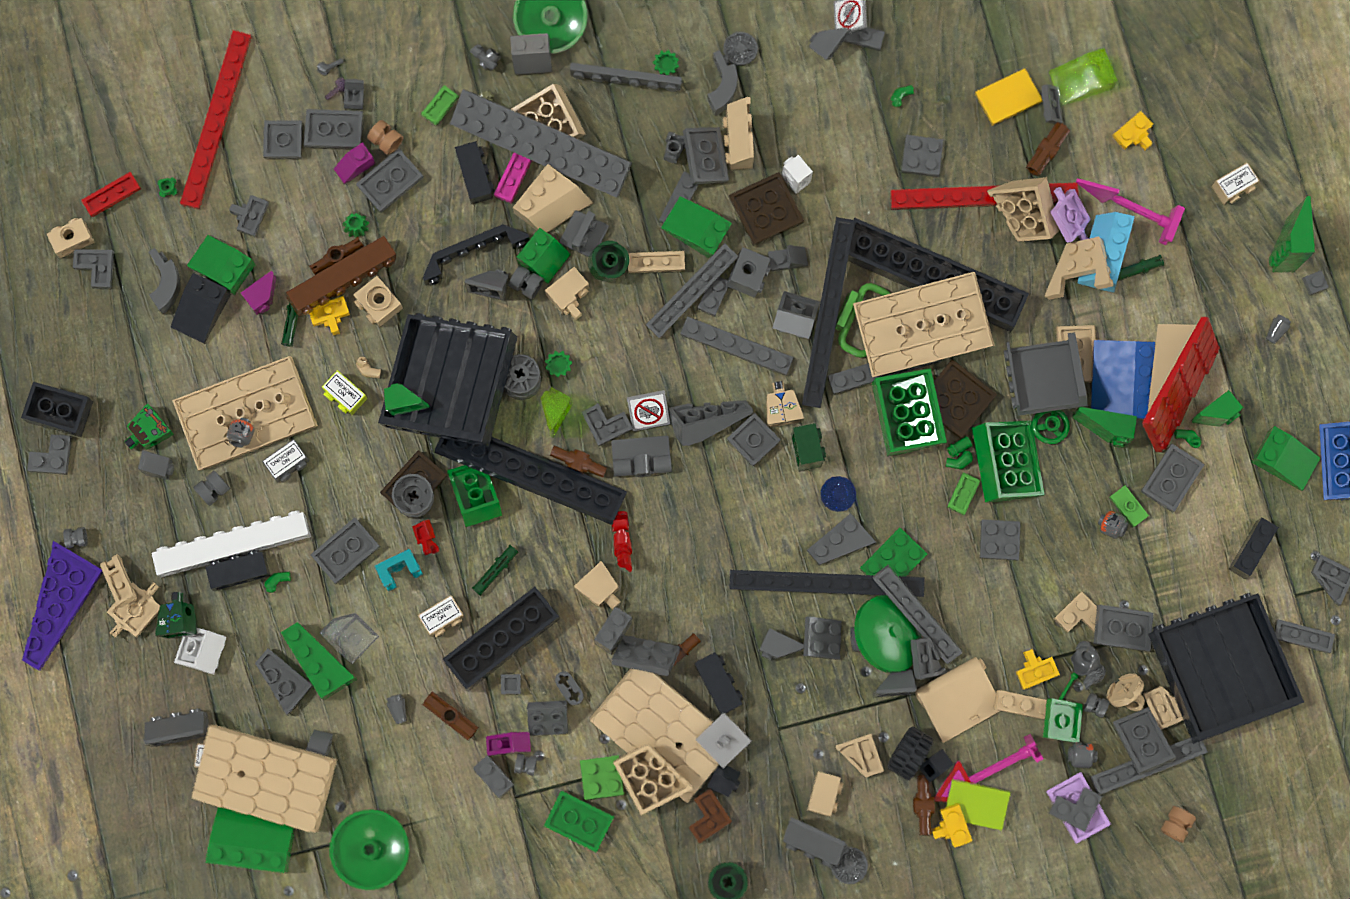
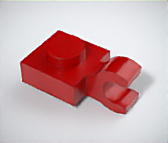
M424 520L412 526L417 544H422L424 555L438 553L439 547L432 541L436 537L430 520Z

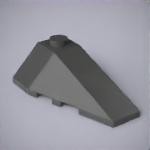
M745 400L722 402L721 405L704 403V406L692 407V404H683L668 408V413L676 438L682 446H690L753 413V409Z

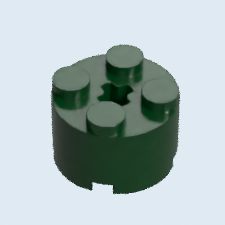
M615 241L600 243L592 250L588 258V267L595 279L604 282L614 281L624 274L629 265L627 250ZM608 259L609 261H612V263L609 265V263H606L605 260Z
M724 862L715 866L708 877V889L716 899H740L748 887L745 871L742 867L732 862ZM731 877L732 887L728 886L725 888V883L722 882L723 878Z

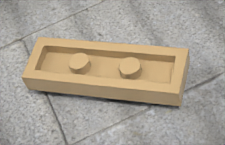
M684 251L628 253V273L685 271Z
M997 690L994 710L1045 720L1047 700Z

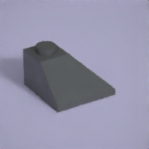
M498 269L495 271L490 270L465 279V286L469 293L504 301L510 278L505 271Z
M905 669L897 673H890L873 693V697L914 694L916 686L913 671Z

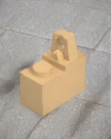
M573 267L548 287L545 293L562 314L567 315L570 313L577 320L582 316L581 312L577 309V306H579L577 298H582L589 292V283Z

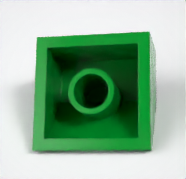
M539 227L518 254L517 261L520 265L530 270L531 273L544 278V282L549 284L571 254L554 237Z
M1228 390L1198 413L1191 421L1195 424L1218 427L1225 423L1228 426L1241 415L1239 411L1243 409V406Z

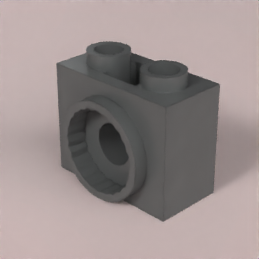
M742 247L726 286L755 297L758 292L761 293L765 282H762L764 276L767 277L771 266L768 265L770 258ZM743 269L749 270L750 274L744 273Z

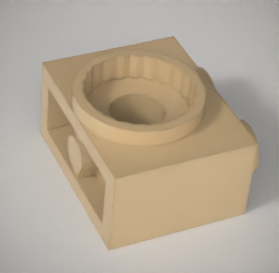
M378 276L353 294L356 299L354 301L356 306L361 311L364 309L368 313L366 315L367 319L373 325L376 323L379 327L403 309L401 303ZM378 297L385 298L381 304L375 303V300Z

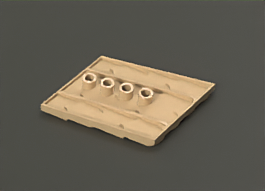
M975 272L853 303L872 377L995 346Z
M291 356L172 400L199 471L235 459L318 426ZM246 418L253 425L255 432L249 445L238 448L229 443L226 435L233 420Z
M630 668L590 717V721L627 753L649 744L693 787L692 790L679 796L687 803L719 765L696 741L713 721L656 673Z
M211 725L208 728L192 799L246 815L250 814L281 825L285 824L300 830L316 833L320 828L337 759Z

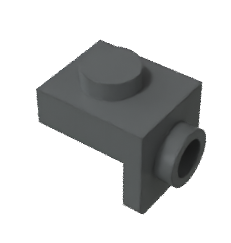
M346 79L344 109L363 110L364 81Z

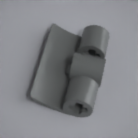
M668 436L611 441L614 477L630 475L648 477L654 473L672 472Z

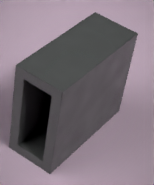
M615 606L594 639L595 645L612 655L632 624V617Z

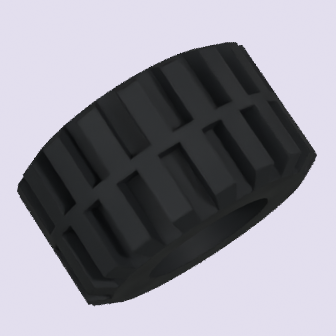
M914 726L910 727L888 762V769L907 781L912 779L933 745V738Z

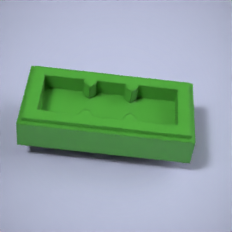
M444 85L421 115L437 126L459 99V95Z
M963 472L947 508L965 515L981 480Z
M1126 485L1109 497L1121 514L1126 517L1132 528L1149 516Z

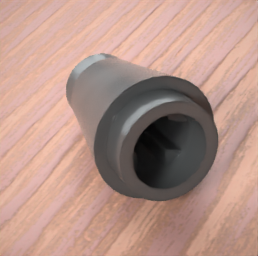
M1277 315L1276 318H1273L1266 339L1276 344L1290 328L1291 321L1281 315Z
M402 694L386 698L388 702L386 705L395 723L406 722L405 698L402 697Z

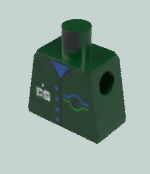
M172 592L171 603L162 604L159 608L155 636L172 639L197 635L194 605L183 602L182 592Z

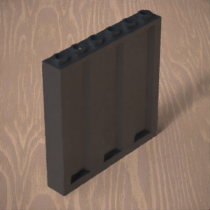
M415 313V315L408 314L388 387L392 384H402L428 403L429 408L392 415L386 411L384 399L378 423L389 429L489 447L518 336L512 332V329L506 327L495 329L494 326L488 324L477 326V323L467 321L465 324L452 318L447 321L439 316L429 318L421 313Z
M1250 592L1239 596L1240 600L1235 602L1233 599L1222 602L1223 606L1218 608L1216 605L1210 606L1205 609L1206 612L1199 614V611L1187 615L1188 619L1182 620L1181 617L1170 621L1171 625L1164 626V623L1153 627L1154 631L1148 634L1193 744L1304 703L1258 593L1251 595Z

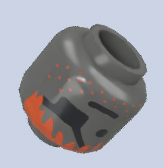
M240 418L231 422L226 436L231 445L242 448L250 444L255 429L248 419Z
M1109 511L1106 515H1101L1098 525H1101V533L1117 539L1120 536H1124L1129 523L1126 522L1125 516Z
M1075 742L1068 748V762H1071L1073 767L1089 769L1093 762H1097V751H1094L1093 745L1090 743Z

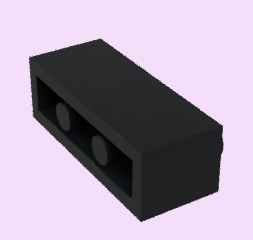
M476 141L456 146V155L471 205L493 199L491 192H495L492 181L488 182L486 176L490 173L487 163L483 164L481 159L485 157L482 146L478 147Z
M1262 517L1258 519L1228 570L1244 579L1249 578L1279 527Z
M259 550L250 551L247 556L240 557V555L231 556L228 561L224 562L221 560L212 561L209 566H205L210 589L213 591L270 577L266 555L263 552H259Z
M716 652L694 663L720 715L723 713L727 714L743 705L741 701L744 698L739 689L735 691L732 685L735 681L731 673H726L723 666L726 664L721 655L717 656Z

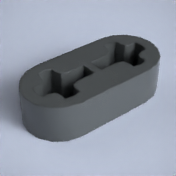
M559 672L555 677L557 687L569 704L573 706L579 705L584 699L581 689L568 672ZM560 676L569 677L567 682L570 687L566 688L564 684L560 685L558 683L560 682ZM570 689H572L575 694L578 692L580 693V695L578 696L579 700L577 702L575 700L571 701L569 699L571 698V694L569 692Z

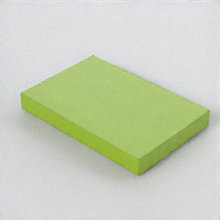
M952 779L946 807L959 803L966 823L1002 830L1011 792Z

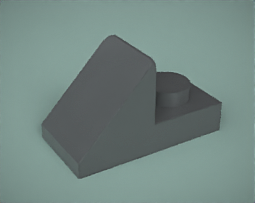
M787 245V249L768 252L771 272L808 266L805 247Z

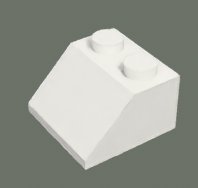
M197 628V635L182 638L174 663L214 674L215 669L218 667L221 652L225 646L226 637Z

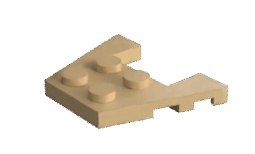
M1099 236L1066 244L1046 291L1045 297L1047 299L1064 297L1066 279L1096 273L1094 286L1098 290L1113 287V280L1110 278V268L1107 266L1104 242Z

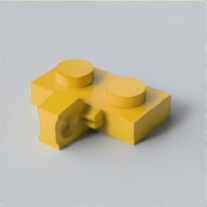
M1140 111L1115 132L1112 137L1124 150L1132 143L1135 145L1139 144L1144 150H1147L1153 143L1148 138L1149 133L1147 132L1153 126V123Z
M344 296L332 299L323 306L318 305L309 313L314 327L324 324L325 328L330 327L333 336L340 334L337 325L341 323L340 318L350 315Z
M1032 649L1023 652L1027 661L1023 663L1025 668L1016 671L1023 690L1060 675L1053 657L1041 660L1040 657H1035Z
M959 803L940 809L944 820L940 822L941 826L932 828L934 838L937 839L944 836L945 839L951 838L954 848L972 842L973 840Z

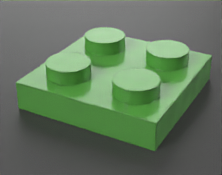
M619 755L580 760L585 800L624 795L622 778L613 763L619 758Z

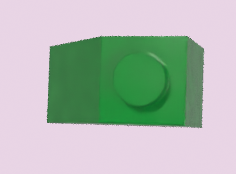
M392 384L390 387L384 388L385 408L392 415L429 408L428 403L402 384Z

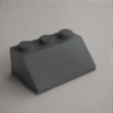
M201 709L190 710V714L182 715L179 712L170 714V718L162 719V716L150 718V722H145L144 744L155 747L206 737L209 728L207 712H201Z
M792 817L783 842L786 843V848L795 852L797 849L804 851V856L815 860L817 857L823 860L822 864L829 868L839 866L848 846L846 842Z

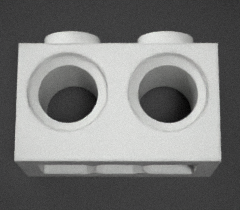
M797 155L795 158L790 157L784 162L782 178L797 194L810 184L813 171Z

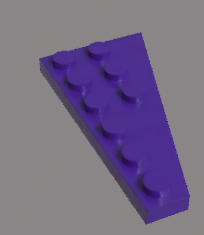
M55 541L52 543L51 555L47 562L48 567L43 578L36 605L37 609L31 624V632L22 661L41 671L103 573L102 569Z

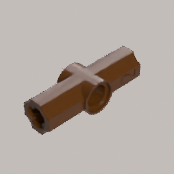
M1057 122L1048 136L1044 137L1037 147L1036 153L1026 166L1029 173L1039 177L1049 161L1053 160L1060 149V145L1070 132L1066 125Z
M433 691L422 704L468 741L479 728ZM447 712H455L456 716L453 721L446 720L445 715Z

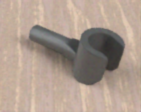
M341 58L328 65L322 61L317 65V71L325 76L333 67L343 63V60Z

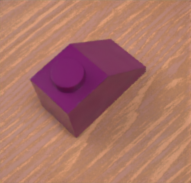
M361 143L344 155L335 166L334 171L345 185L375 165V161L365 145Z
M272 271L241 292L256 315L259 313L263 314L269 310L273 302L277 278Z
M509 732L486 736L487 755L531 752L529 732Z

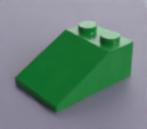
M680 196L661 229L709 258L714 255L732 223L715 212Z
M209 235L206 236L187 264V267L206 279L227 288L234 296L255 266L250 257Z
M1079 407L1073 414V419L1107 443H1112L1114 447L1123 448L1134 439L1137 416Z
M1274 426L1266 434L1251 463L1303 491L1320 457L1292 435Z
M465 465L447 470L465 527L503 516L490 475Z

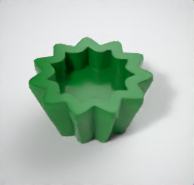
M669 50L666 52L660 51L659 55H655L656 60L653 61L655 65L654 70L658 71L661 75L675 73V70L679 68L677 64L679 58L675 57L676 53H670Z
M359 212L351 213L350 216L345 217L346 221L342 224L345 227L344 232L348 233L349 237L364 236V232L369 230L367 227L369 221H366V216L361 215Z
M556 350L554 354H548L549 359L545 360L547 364L545 369L550 370V375L555 374L558 378L560 375L566 376V371H571L570 365L572 361L569 360L570 355H565L564 351L558 353Z

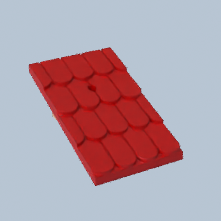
M1201 317L1197 325L1158 324L1148 413L1142 422L1155 452H1163V450L1167 449L1176 427L1181 425L1192 398L1196 397L1205 374H1209L1220 349L1208 317Z

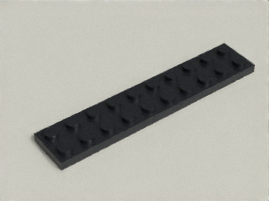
M491 437L489 447L440 438L434 451L438 455L613 525L627 493L625 490L494 437Z

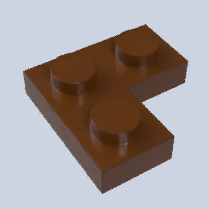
M711 789L694 799L704 817L688 828L699 844L732 822Z

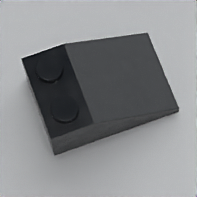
M193 273L183 291L170 328L205 344L231 295L227 288Z

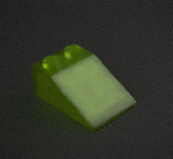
M1105 47L1086 53L1049 71L1053 85L1059 89L1061 106L1114 89L1118 82Z

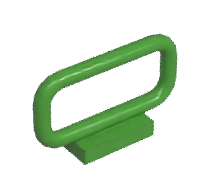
M873 283L861 286L858 293L850 291L847 294L838 314L835 329L841 330L838 337L840 347L844 351L860 358L867 357L865 349L859 350L846 342V336L856 316L853 303L861 302L866 292L870 290L882 296L891 294L887 289Z

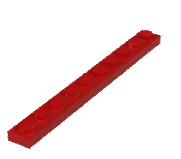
M232 31L180 201L182 206L200 209L250 45L251 34Z
M1076 182L1049 184L1054 204L1058 203V198L1054 193V190L1058 187H1061L1064 195L1068 190L1075 189L1079 196L1078 184ZM998 186L891 190V210L996 206L993 196L990 197L987 191Z

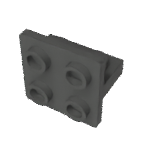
M575 210L559 242L561 245L589 257L592 250L602 242L609 226L596 220L595 214L590 211L584 214Z
M567 700L528 702L527 719L530 736L567 734Z

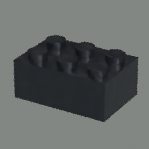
M33 382L21 418L27 423L82 438L93 401L87 396Z

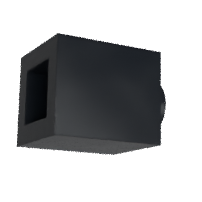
M941 749L924 761L919 769L930 783L954 764L945 751Z
M718 765L707 787L729 797L732 791H737L741 783L738 780L741 772L727 765L724 768Z

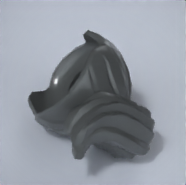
M1089 641L1079 642L1076 652L1071 656V662L1076 674L1080 676L1086 675L1083 685L1088 690L1091 685L1100 682L1104 678L1106 670L1100 664V657Z

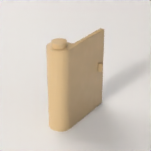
M974 657L916 689L915 695L923 708H925L942 743L1000 712L994 710L996 692L984 671L986 666L981 658L977 659Z

